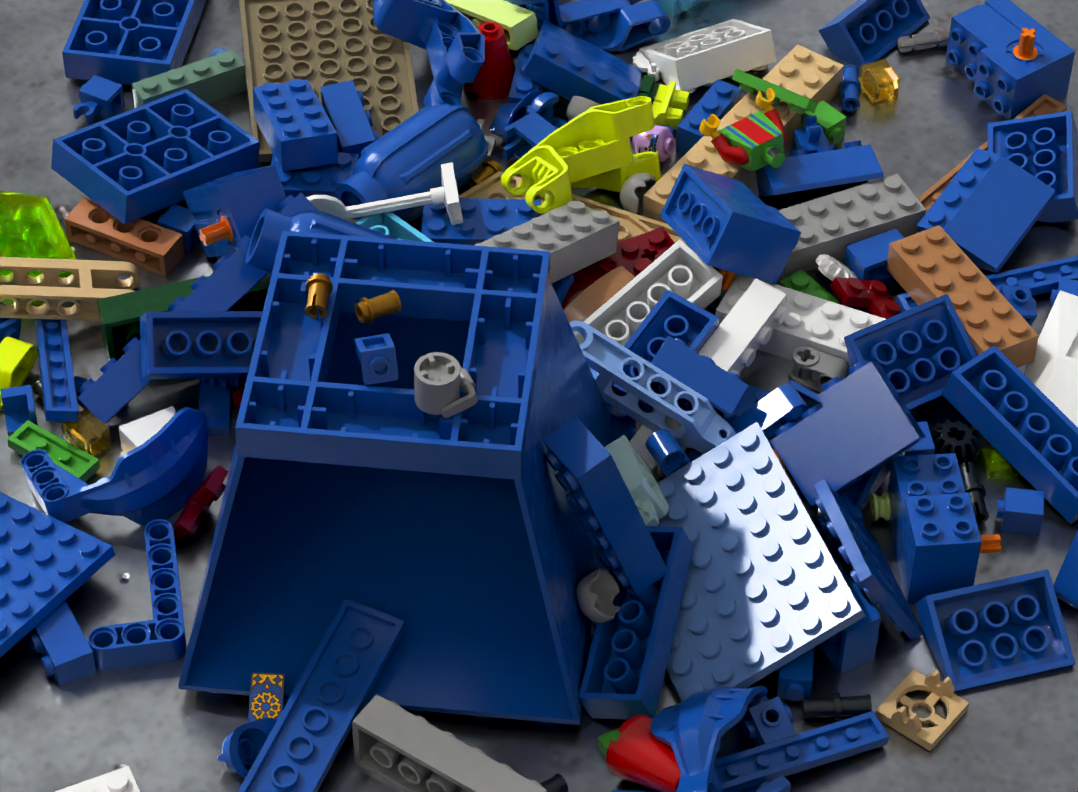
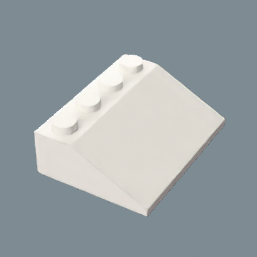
M736 19L639 49L644 57L649 60L650 65L651 63H656V67L660 70V78L667 86L670 82L676 81V90L690 93L695 92L696 87L702 85L712 86L717 79L721 80L727 77L732 79L736 69L743 72L749 70L760 71L768 67L767 64L777 61L772 31Z

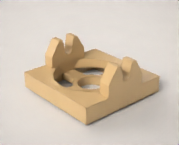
M913 669L876 709L875 714L880 721L931 752L966 713L969 702L954 694L955 687L951 678L947 677L943 682L940 680L938 670L929 673L926 677ZM921 690L926 691L930 695L925 700L914 701L905 694ZM939 701L944 702L947 707L946 719L935 714L934 706ZM919 706L925 707L931 712V715L928 718H919L916 713L913 714L912 710ZM929 723L933 725V727L929 728L922 727V725H927Z

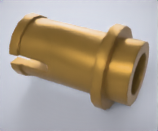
M495 160L485 161L482 164V168L469 178L467 182L468 187L471 189L498 171L503 172L502 167Z
M316 273L311 275L305 285L308 291L305 313L310 318L317 319L319 308L320 318L322 319L328 313V297L333 290V283L327 275Z
M395 290L371 299L363 297L359 303L355 304L356 316L362 324L366 322L373 324L375 319L394 312H400V309H402L401 300Z

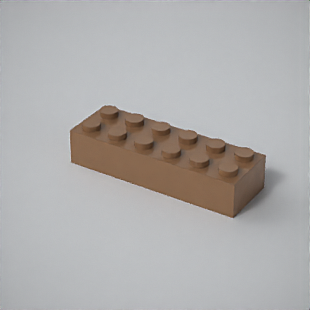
M940 225L889 243L887 271L918 306L948 294L977 355L995 345L1017 368L1035 361L1039 335Z

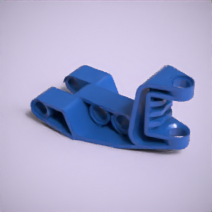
M373 0L374 23L381 32L427 50L434 79L423 99L425 107L439 104L461 105L462 89L465 83H471L475 80L485 61V36L471 20L445 0Z
M507 0L514 5L526 4L527 10L535 12L538 33L544 20H547L606 52L625 51L664 34L671 25L670 18L658 1L655 0L638 3L642 0H579L559 5L558 0ZM535 38L534 40H532L531 42H529L528 44H534L536 38Z

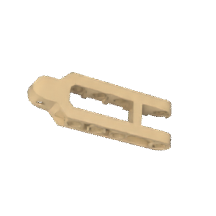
M0 257V270L8 269L12 271L9 275H0V302L6 299L14 301L13 304L8 306L0 304V318L100 321L97 299L134 292L135 290L132 289L139 285L138 269L134 264L125 261ZM33 270L42 272L39 276L35 277L27 275ZM64 271L72 273L69 277L65 278L57 276L60 272ZM126 273L131 275V277L126 280H121L117 278V276L120 274ZM37 300L45 302L42 306L38 307L30 305L33 301ZM68 301L75 303L74 306L68 308L61 306L62 303Z

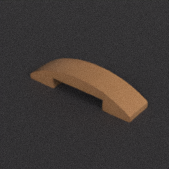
M620 266L596 280L563 310L568 322L574 320L585 321L633 280L635 276L623 266Z

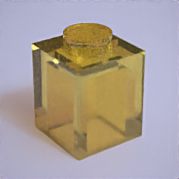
M886 59L860 66L859 81L861 83V91L872 106L898 100L900 78Z
M86 408L78 413L77 422L67 421L61 424L65 441L96 458L112 449L109 427Z

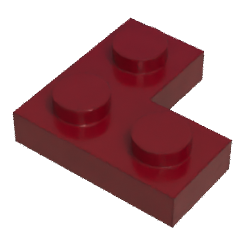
M835 277L830 285L842 305L865 307L870 314L885 319L902 313L900 306L890 296L886 286L878 280L870 281L853 277Z
M217 465L192 492L173 526L175 544H178L185 536L189 538L193 536L201 523L197 520L199 514L204 515L213 500L217 501L224 492L226 485L223 484V481L229 471L220 465Z

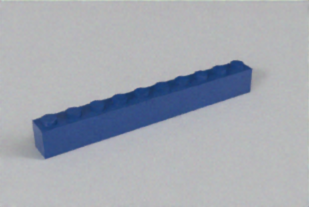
M302 192L295 198L290 194L278 206L281 210L279 213L287 216L299 210H318ZM248 235L244 236L234 246L237 251L230 258L226 255L221 257L212 266L215 270L213 274L207 279L203 275L190 286L193 292L185 299L180 295L168 306V309L170 311H229L269 274L267 271L246 264V254L251 238ZM134 337L123 348L126 353L118 361L113 357L100 369L103 374L95 382L90 378L77 390L81 394L77 397V403L101 428L154 380L142 379L141 343L137 337Z

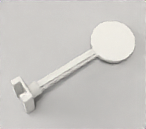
M453 162L441 164L442 187L431 188L429 192L348 207L337 198L328 195L306 197L319 211L347 221L353 218L433 204V206L445 204L451 224L463 223Z

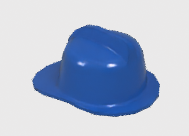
M534 90L523 97L519 103L503 104L490 125V132L505 140L506 145L513 142L518 134L506 139L503 136V128L526 116V106L530 105L535 97L542 93Z
M262 718L240 725L234 729L223 741L222 754L217 757L218 761L224 762L231 772L245 778L277 720L274 718Z

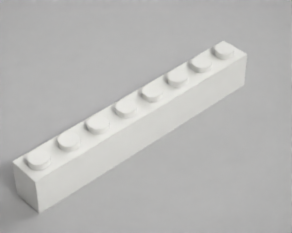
M755 278L698 354L708 356L720 368L740 376L742 369L752 364L756 351L761 344H767L772 335V330L777 323L781 324L787 317L789 311L787 307V294ZM670 417L665 418V423L670 429L676 430L680 428V424ZM642 425L630 440V443L649 465L656 481H658L660 477L664 478L666 475L645 446L647 439L654 431Z

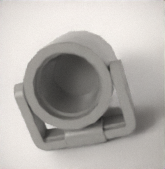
M433 352L421 356L416 361L414 366V400L421 411L449 418L474 406L478 402L475 382L467 369L461 368L459 362L453 356L447 353ZM461 388L465 393L468 394L462 398H460Z

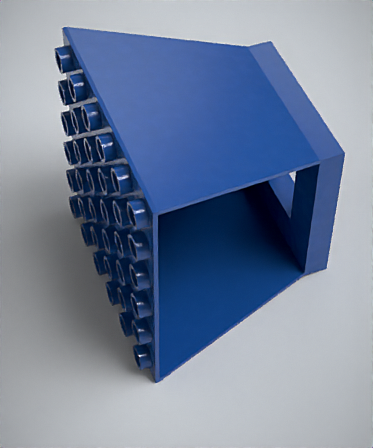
M282 230L235 426L236 444L180 675L179 689L250 695L251 672L286 674L285 699H289L344 598L402 619L405 621L406 626L364 706L378 694L387 700L397 702L403 709L580 725L582 703L578 697L587 665L592 621L580 610L576 599L577 584L582 578L597 570L596 549L585 535L589 530L586 531L575 516L579 510L575 511L565 497V494L569 491L566 492L555 478V474L558 471H554L544 457L548 450L542 439L576 416L605 447L613 442L615 423L550 282V251ZM316 273L327 275L333 283V290L328 297V313L322 319L320 318L319 308L317 319L310 318L305 313L308 291L305 285L311 275ZM391 290L397 292L402 305L400 312H394L377 318L373 324H368L367 322L362 324L358 320L355 313V304L359 303L361 298L371 299L388 293ZM389 333L396 350L399 378L395 381L365 385L354 339ZM428 353H447L459 362L461 368L467 369L476 384L475 392L478 402L474 406L449 418H444L442 415L428 414L417 407L414 400V366L421 356ZM462 388L460 392V398L468 395L462 390Z

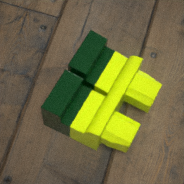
M644 75L637 97L646 96L651 98L654 124L677 128L684 118V110L687 111L690 92L676 90V81H672L666 86L656 84L655 77Z

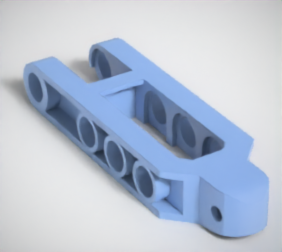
M576 320L569 322L572 330L580 332L584 337L585 342L579 344L604 401L654 432L662 429L670 431L681 447L694 448L702 454L707 453L736 435L732 426L715 411L706 397L587 323ZM623 366H634L638 370V376L629 377L624 373ZM660 382L665 387V393L657 394L653 392L650 383ZM617 384L626 390L627 395H616L613 393L611 385ZM680 398L689 400L693 409L691 411L682 410L678 406L677 400ZM643 400L653 406V412H643L638 406V401ZM670 417L680 424V428L676 430L670 429L665 423V418ZM719 431H725L727 434L726 438H722V434Z

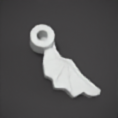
M638 51L636 56L633 57V66L640 69L641 72H646L649 76L655 77V82L660 80V70L656 67V63H651L650 65L649 60L644 57L641 51Z

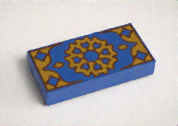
M251 672L248 723L262 718L278 720L284 709L286 674Z

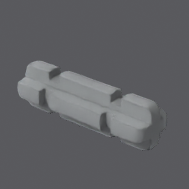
M947 30L936 31V34L928 32L912 35V38L903 36L898 38L897 46L901 53L911 52L912 49L918 51L936 48V45L938 47L948 46L949 33Z

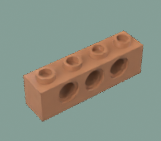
M83 198L64 218L67 240L122 261L130 262L135 266L165 277L185 256L182 234L142 219L123 224L96 202Z

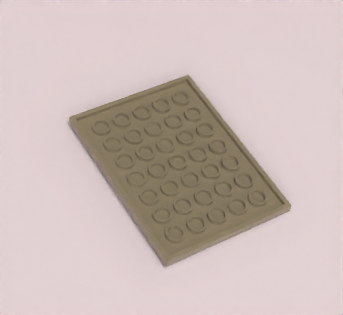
M239 0L252 136L260 141L258 162L272 161L273 156L254 118L253 87H259L265 83L279 84L293 79H307L321 103L320 87L353 80L356 90L362 91L365 103L364 111L369 110L372 119L371 129L372 131H377L379 138L419 111L409 42L385 34L376 27L373 17V0Z

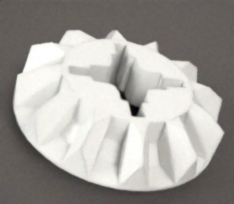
M828 254L819 255L815 260L819 265L818 269L831 281L835 277H853L857 279V276L849 267Z

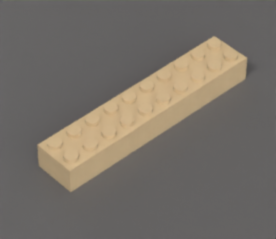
M797 44L762 79L818 103L823 100L829 104L840 92L844 65ZM756 90L754 94L748 92L720 120L717 131L758 111L765 113V109L759 108L755 102L759 91ZM780 100L779 104L772 103L773 109L778 110L784 126L786 142L783 146L785 148L793 140L794 129L802 127L803 115L788 109L789 103ZM704 135L644 194L643 216L666 223L660 217V214L684 164L741 181L746 186L755 179L756 172L749 171L736 164L724 162L711 143L712 137Z

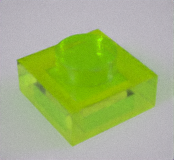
M995 447L981 448L980 458L989 479L1019 475V472Z

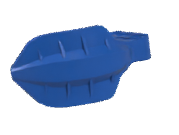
M189 407L179 410L150 439L122 455L118 459L110 477L101 478L97 483L88 485L53 463L48 453L41 449L27 452L23 455L20 462L28 485L45 514L66 524L88 513L124 516L146 527L152 520H165L184 506L192 492L202 483L208 458L207 418L202 410Z
M723 686L693 693L683 702L662 709L654 717L650 726L651 732L657 740L672 747L681 773L678 789L675 792H723L714 767L716 753L720 749V739L727 730L744 717L746 710L750 708V702L768 693L766 686L748 689Z

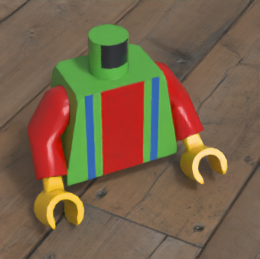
M768 88L766 91L768 99L763 98L760 91L756 96V105L761 109H765V113L758 111L717 131V128L720 125V119L715 114H710L707 121L703 119L700 123V133L712 137L711 143L724 162L739 165L749 171H756L768 164L773 168H779L784 163L783 145L786 142V136L778 110L773 109L772 106L775 98V92L772 88Z

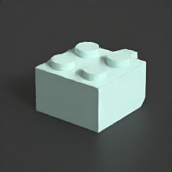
M625 435L606 445L605 449L611 454L645 525L657 526L659 525L658 520L667 515L669 505L649 465Z

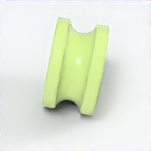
M883 492L882 496H877L876 493H871L870 513L873 522L878 521L879 518H884L885 521L890 520L891 505L887 492Z

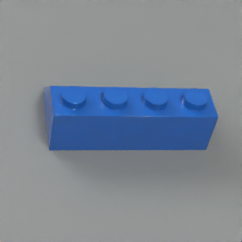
M857 0L818 31L833 55L851 65H855L860 70H865L896 46L898 38L910 35L929 20L930 16L921 0Z
M861 140L845 142L844 148L834 150V144L817 147V153L807 154L806 149L789 151L790 157H785L784 163L779 168H773L768 164L755 171L759 196L778 195L884 178L883 171L872 146L861 145Z
M667 289L624 347L651 363L669 335L674 339L684 341L691 350L698 353L718 328L719 317ZM623 366V371L629 377L638 376V370L634 366ZM617 384L611 385L612 391L616 395H627L626 390ZM643 400L638 401V406L643 412H653V406Z

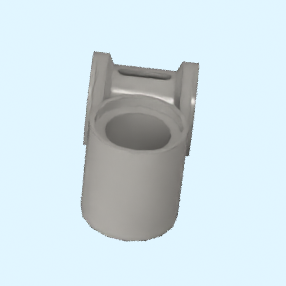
M799 346L793 350L792 361L794 364L789 369L788 377L789 380L801 386L822 393L824 391L821 386L835 377L846 378L849 374L848 369L850 366L841 357L826 354L809 346Z

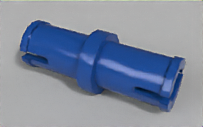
M855 65L844 66L843 81L840 83V93L843 99L842 107L848 112L856 111L857 107L860 106L861 83L858 77L859 69Z

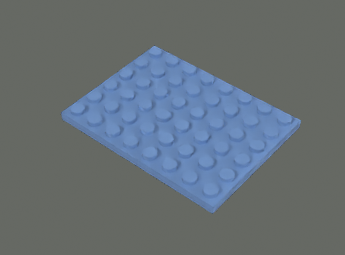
M758 422L658 482L669 505V510L666 516L658 520L659 525L657 526L682 527L694 546L666 667L682 701L686 700L693 693L723 686L747 688L865 617L861 606Z

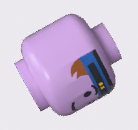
M655 125L652 130L633 136L632 147L636 154L649 151L656 152L657 150L659 162H664L674 153L676 140L673 138L672 131L668 127Z

